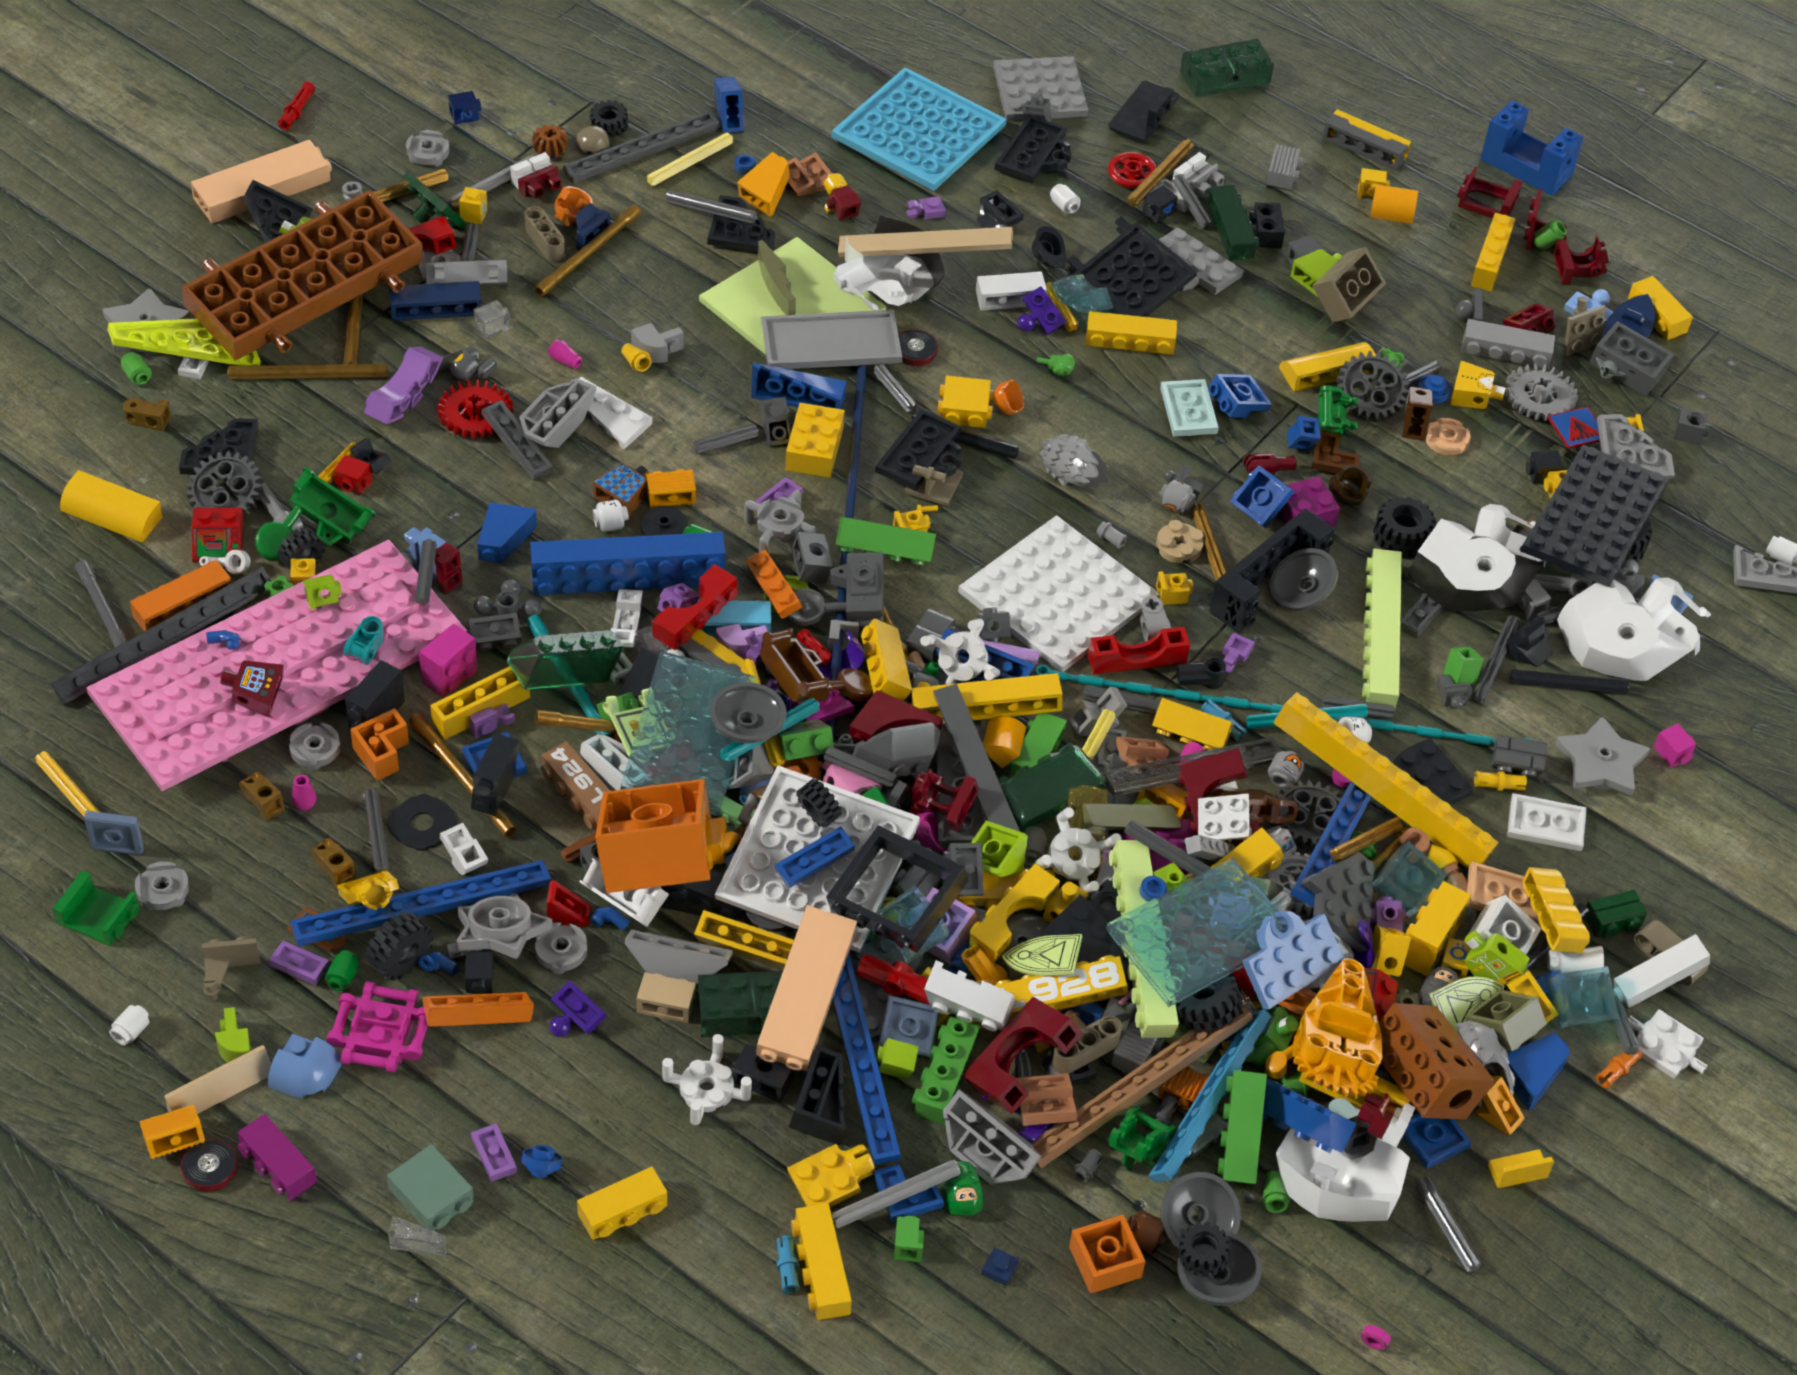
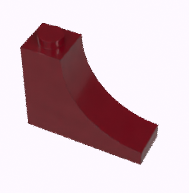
M876 690L851 723L849 735L853 738V744H857L861 741L866 742L873 736L892 728L932 722L941 730L943 718Z

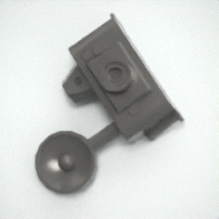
M883 552L847 553V564L830 569L831 585L846 589V602L825 603L824 598L819 592L813 589H799L794 591L803 608L790 614L787 618L796 625L808 626L818 622L823 617L824 612H846L847 621H857L860 623L859 630L868 626L874 618L884 622L885 558Z

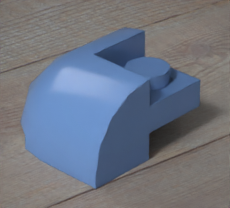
M292 1034L283 1050L278 1049L273 1059L268 1076V1087L302 1099L305 1095L315 1094L320 1090L324 1092L342 1066L341 1056L333 1046L318 1037L311 1041Z

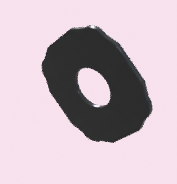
M421 794L409 798L395 808L387 823L392 835L405 846L422 851L441 842L440 833L455 827L457 820L454 817L453 811L441 800L427 794ZM418 814H427L433 818L434 822L429 829L421 831L411 826V820Z

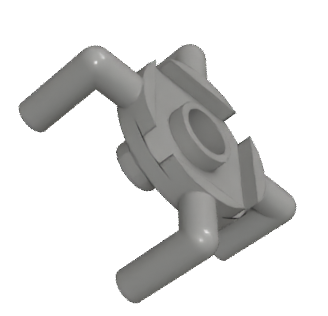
M799 490L793 491L789 498L777 497L775 501L768 499L762 504L747 500L744 504V522L746 524L753 523L754 512H756L758 530L763 532L759 539V552L765 549L768 552L769 541L772 537L788 541L799 531L807 533L817 532L815 526L804 522V512L801 510V492ZM780 515H782L786 518L780 520L775 517H779Z

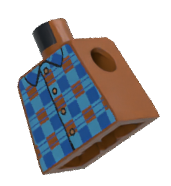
M619 465L593 481V496L600 502L618 500L622 507H627L629 518L647 495L646 474H649V472L641 465L635 470L625 465Z

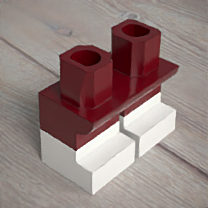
M546 152L530 158L529 161L525 160L510 166L511 183L525 197L532 195L537 199L543 196L544 189L550 188L553 191L561 189L558 167L550 163V157Z
M1372 1093L1368 1094L1356 1118L1369 1124L1368 1133L1397 1147L1410 1122L1415 1107L1405 1103L1401 1109L1390 1103L1391 1099L1387 1093H1385L1383 1099Z

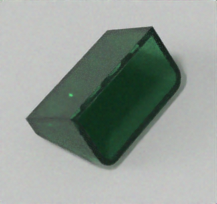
M610 630L541 635L513 648L507 658V662L524 690L608 682L624 649V645L618 636Z
M1067 744L1059 749L1060 753L1052 757L1048 754L1037 761V765L1031 768L1026 765L1017 770L1015 776L1009 779L1005 776L998 780L1020 832L1023 833L1028 827H1034L1058 815L1064 809L1071 808L1102 792L1107 780L1079 745Z

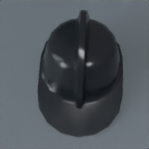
M1041 226L1037 230L1036 237L1032 242V253L1039 263H1047L1052 267L1062 268L1066 264L1064 240L1056 229L1050 226Z

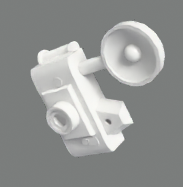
M592 858L593 861L583 881L580 880L579 882L648 927L669 894L662 890L661 886L606 893L600 861Z

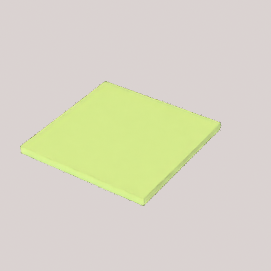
M798 237L773 251L786 265V277L791 281V293L796 298L795 315L877 311L870 308L863 301L862 297L851 295L841 290L834 281V272L837 267ZM759 260L699 295V301L765 354L761 316L785 315V313L777 305L765 284ZM865 291L862 293L865 299L878 306V310H886V306L869 292Z

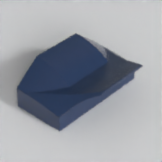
M589 203L576 214V249H582L610 225L609 212L600 210Z

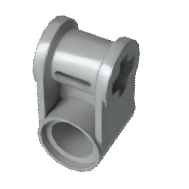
M1155 596L1145 597L1141 604L1142 611L1139 614V621L1146 642L1155 637L1161 629H1168L1171 626L1161 599Z

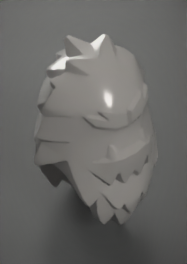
M1062 434L1057 435L1055 438H1049L1048 442H1041L1043 450L1040 452V455L1043 457L1048 474H1052L1054 479H1058L1062 486L1065 487L1069 482L1082 487L1089 485L1099 488V483H1108L1110 481L1105 472L1109 471L1108 466L1101 460L1102 458L1098 453L1087 446L1088 441L1086 439H1080L1077 435Z
M1471 1020L1456 1023L1455 1026L1459 1029L1457 1033L1486 1070H1490L1496 1076H1502L1513 1096L1514 1073L1509 1067L1506 1048L1499 1044L1495 1030ZM1482 1099L1477 1104L1479 1107H1482Z

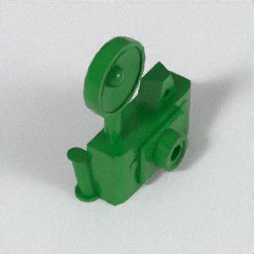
M304 467L302 469L303 473L292 486V490L295 492L289 500V505L293 508L283 523L272 521L264 524L256 534L255 547L264 559L271 562H280L281 560L277 551H280L278 547L283 545L282 540L284 538H289L287 536L289 533L294 534L291 527L301 514L318 524L316 535L323 541L325 546H331L340 539L350 543L355 534L360 533L371 517L376 516V513L371 508L360 505L316 476L311 469Z

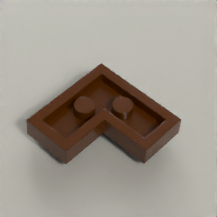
M1320 431L1321 439L1315 445L1311 469L1337 474L1346 465L1359 467L1360 455L1338 451L1340 434Z

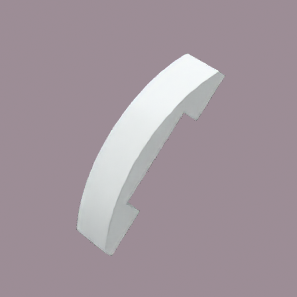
M619 589L613 628H611L608 646H635L641 614L642 590Z

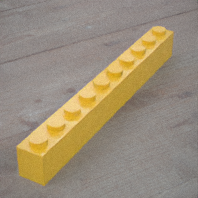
M1296 692L1284 704L1273 722L1410 826L1425 832L1430 841L1438 847L1450 851L1457 861L1468 869L1472 862L1484 864L1499 843L1489 833L1484 832L1472 823L1469 818L1461 815L1447 802L1441 800L1427 787L1422 786L1410 777L1407 772L1402 771L1390 762L1388 758L1379 754L1368 743L1359 739L1346 727L1340 725L1326 712L1320 710Z

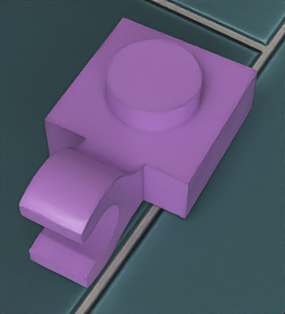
M940 196L919 199V203L916 200L907 202L911 209L906 210L909 218L924 216L926 220L941 218L946 215V209Z
M752 630L746 638V642L750 646L746 653V659L753 660L758 671L763 664L760 652L764 644L762 638L757 639L755 631Z
M1236 633L1231 635L1222 652L1223 655H1226L1224 658L1226 663L1225 673L1230 675L1237 661L1242 663L1246 661L1254 649V641Z
M503 704L495 710L491 706L469 716L470 731L475 738L487 735L497 729V724H512L515 721V714L504 715L509 712L507 704Z

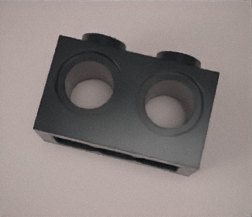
M1255 202L1254 210L1250 211L1249 223L1253 224L1251 236L1252 239H1255L1256 247L1282 248L1285 229L1281 204Z

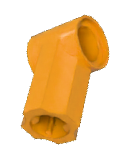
M980 944L972 945L962 953V961L978 983L985 981L995 986L997 982L1009 978L1007 971L1003 967L993 964Z

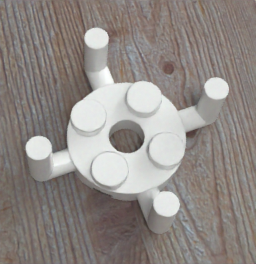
M975 619L968 623L970 632L953 633L945 640L934 634L921 638L920 642L923 646L932 644L940 649L938 663L948 675L944 685L956 684L957 680L966 681L973 679L982 672H984L986 680H992L1000 676V670L988 664V652L986 651L984 641L979 637L984 626L982 619ZM961 649L969 653V660L966 663L961 662L958 658V653Z
M1068 807L1056 817L1061 832L1054 837L1049 847L1048 855H1043L1034 864L1036 863L1043 869L1052 867L1058 875L1060 874L1068 880H1078L1080 888L1090 895L1099 889V883L1097 881L1089 883L1087 876L1092 874L1099 866L1100 852L1111 849L1115 846L1116 841L1122 840L1119 834H1113L1109 838L1097 842L1088 830L1070 828L1068 819L1074 815V810ZM1069 848H1075L1079 851L1080 858L1078 861H1074L1069 857Z
M720 1034L713 1036V1049L710 1061L694 1060L682 1075L673 1073V1060L671 1058H665L662 1062V1078L667 1083L680 1086V1094L690 1107V1122L693 1125L700 1124L704 1112L716 1111V1108L722 1105L724 1107L732 1098L742 1101H749L751 1099V1078L743 1077L741 1079V1089L735 1088L731 1069L720 1064L723 1056V1036ZM708 1082L713 1084L714 1087L711 1090H703L700 1088V1085Z

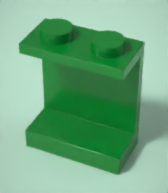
M82 870L52 909L56 924L111 946L116 939L122 936L128 922L137 916L139 904L135 892L131 891L126 899L95 887L91 874Z

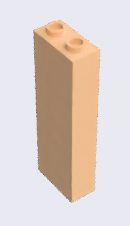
M309 139L191 181L193 199L211 224L249 211L243 198L252 180L286 196H290L331 181L330 171H332L329 160L324 159L319 147H315Z
M808 905L806 906L757 1043L756 1055L760 1056L763 1060L767 1062L777 1061L786 1064L788 1068L793 1070H808L856 933V920Z

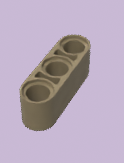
M537 206L527 208L525 211V230L548 261H562L565 257L563 235L542 208Z
M1657 920L1650 922L1634 936L1637 947L1650 958L1683 941ZM1707 965L1678 982L1685 986H1690L1708 971L1709 966Z
M1105 1016L1080 1029L1083 1035L1066 1054L1056 1048L1054 1049L1052 1061L1054 1069L1061 1074L1071 1073L1117 1048L1122 1033L1121 1021L1114 1016Z

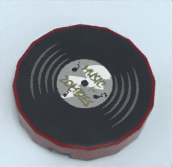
M918 329L907 330L898 335L902 362H908V365L923 366L929 364L938 353L937 340L926 331Z
M206 1139L204 1143L194 1144L193 1147L186 1150L182 1157L180 1168L184 1181L188 1185L190 1184L195 1190L201 1192H213L228 1185V1181L232 1177L234 1178L237 1173L238 1162L234 1150L227 1143L217 1139Z

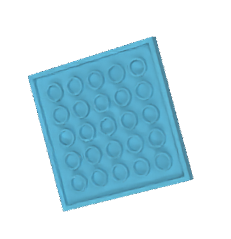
M903 68L831 131V137L935 191L1006 126L1007 119L907 68Z

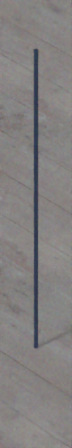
M858 365L845 506V517L853 519L867 365ZM841 551L840 566L847 564V553L851 552ZM838 587L837 602H846L845 588ZM836 612L835 620L845 621L846 612ZM842 629L839 632V642L833 645L830 680H835L841 671L844 630ZM837 718L826 721V724L832 729L833 743H835ZM823 767L821 777L822 782L826 774V771L823 769Z

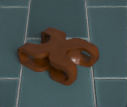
M1219 788L1213 796L1249 794V822L1258 820L1259 823L1267 821L1289 824L1294 822L1298 813L1296 802L1286 798L1273 797L1272 793L1264 790L1247 789L1245 791L1236 788ZM1288 806L1287 814L1281 816L1279 814L1280 807Z

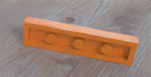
M766 549L745 560L749 570L781 619L803 608Z

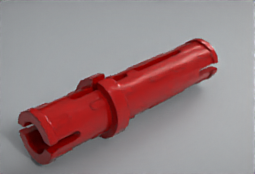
M304 82L292 102L286 105L284 114L278 120V126L281 129L289 130L293 122L300 117L301 110L315 92L313 83Z

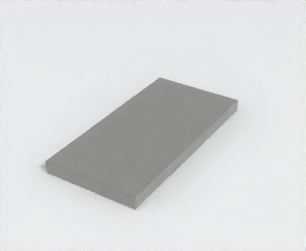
M894 310L761 316L766 361L769 366L799 369L902 363Z

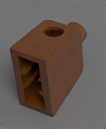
M1416 387L1409 388L1403 416V438L1425 440L1432 410L1431 390ZM1413 417H1417L1420 422L1412 423Z

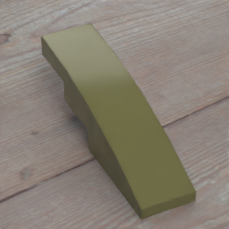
M763 240L758 241V260L765 284L785 315H795L796 298L791 293V281L786 277V265Z

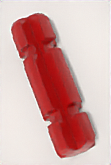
M802 629L801 632H798V640L807 649L814 650L822 660V664L828 666L832 662V653L825 649L807 629Z

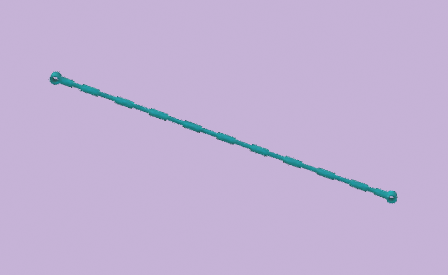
M1046 665L1037 666L1035 675L1058 673L1059 680L1064 682L1069 680L1076 681L1078 684L1097 687L1111 686L1126 689V691L1162 694L1174 696L1176 699L1196 702L1212 699L1213 702L1221 703L1222 706L1242 709L1254 708L1271 711V713L1280 712L1284 706L1274 703L1268 705L1248 702L1247 699L1227 696L1222 698L1202 695L1200 692L1181 689L1151 687L1152 685L1129 681L1123 683L1103 680L1102 677L1070 675L1067 672L1050 670ZM1373 718L1365 719L1373 729L1399 730L1439 739L1441 737L1464 740L1466 743L1485 746L1494 745L1495 739H1492L1491 736L1471 733L1459 734L1419 725L1413 727L1393 724L1392 721Z

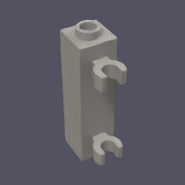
M506 260L426 263V268H422V282H427V284L479 281L480 286L508 285Z

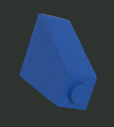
M735 77L714 78L715 100L723 133L744 131L743 97L740 85Z
M490 502L477 543L478 560L502 563L536 529V509Z
M1556 1032L1508 1053L1509 1067L1514 1073L1515 1078L1513 1090L1528 1110L1534 1108L1564 1068L1569 1057L1570 1050L1567 1043L1560 1039Z

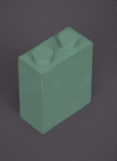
M432 1144L387 1175L389 1191L429 1234L436 1229L446 1226L452 1217L467 1211L474 1202L473 1188Z

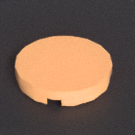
M1452 418L1436 419V422L1429 423L1425 436V441L1432 450L1443 455L1452 456L1463 453L1468 448L1471 439L1468 428L1465 429L1463 423Z

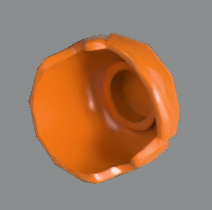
M1013 379L1001 382L994 391L995 406L1005 415L1016 414L1024 408L1022 391Z

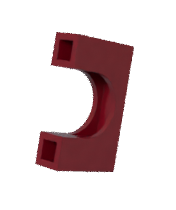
M1238 748L1180 765L1182 772L1178 773L1181 787H1186L1188 796L1184 797L1187 811H1192L1194 820L1190 821L1194 836L1198 835V799L1208 798L1211 792L1221 785L1248 778L1243 755ZM1258 820L1249 822L1252 835L1262 828ZM1232 839V842L1225 840V842L1234 844L1236 848L1238 845L1244 842V839Z
M1032 997L962 1076L976 1092L1012 1114L1029 1095L1020 1082L1009 1074L1014 1058L1022 1050L1036 1043H1047L1066 1054L1083 1033L1069 1017Z

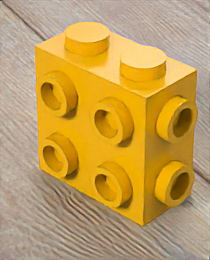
M946 376L945 385L940 384L939 398H943V401L938 400L937 414H942L941 418L959 426L986 428L987 419H992L993 406H988L994 400V390L990 389L991 380Z

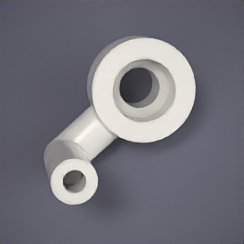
M232 550L227 553L226 557L203 556L199 560L202 566L217 560L222 567H226L227 571L232 574H243L250 567V557L242 550Z

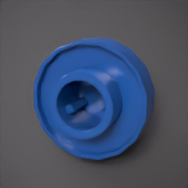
M1426 375L1421 378L1418 384V388L1432 391V403L1445 402L1451 393L1449 381L1439 375Z
M534 1145L533 1148L525 1149L521 1158L522 1164L527 1166L526 1168L531 1171V1175L539 1178H545L548 1174L560 1170L563 1157L556 1153L554 1148L546 1145Z

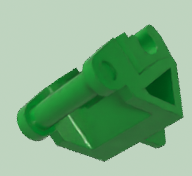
M1321 386L1318 394L1317 414L1320 431L1343 434V431L1358 429V422H1350V420L1346 419V408L1358 405V398H1350V395L1345 394L1342 388Z
M1134 1106L1127 1110L1126 1117L1120 1123V1128H1113L1108 1139L1109 1146L1124 1154L1122 1164L1126 1170L1129 1171L1135 1160L1153 1169L1178 1128L1174 1125L1168 1126L1141 1112V1108ZM1138 1122L1154 1131L1144 1137L1135 1131L1136 1124Z

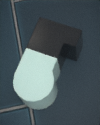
M1338 1098L1332 1100L1329 1104V1110L1357 1123L1344 1151L1348 1154L1370 1144L1371 1134L1367 1132L1369 1124L1356 1118L1359 1112L1345 1099Z

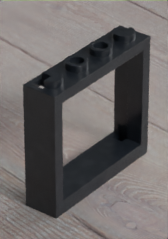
M878 825L827 894L826 898L830 910L836 912L837 915L856 920L857 927L862 929L866 927L872 930L879 938H888L894 941L901 949L906 947L918 953L969 879L965 866ZM881 849L946 880L911 930L846 899L849 892Z

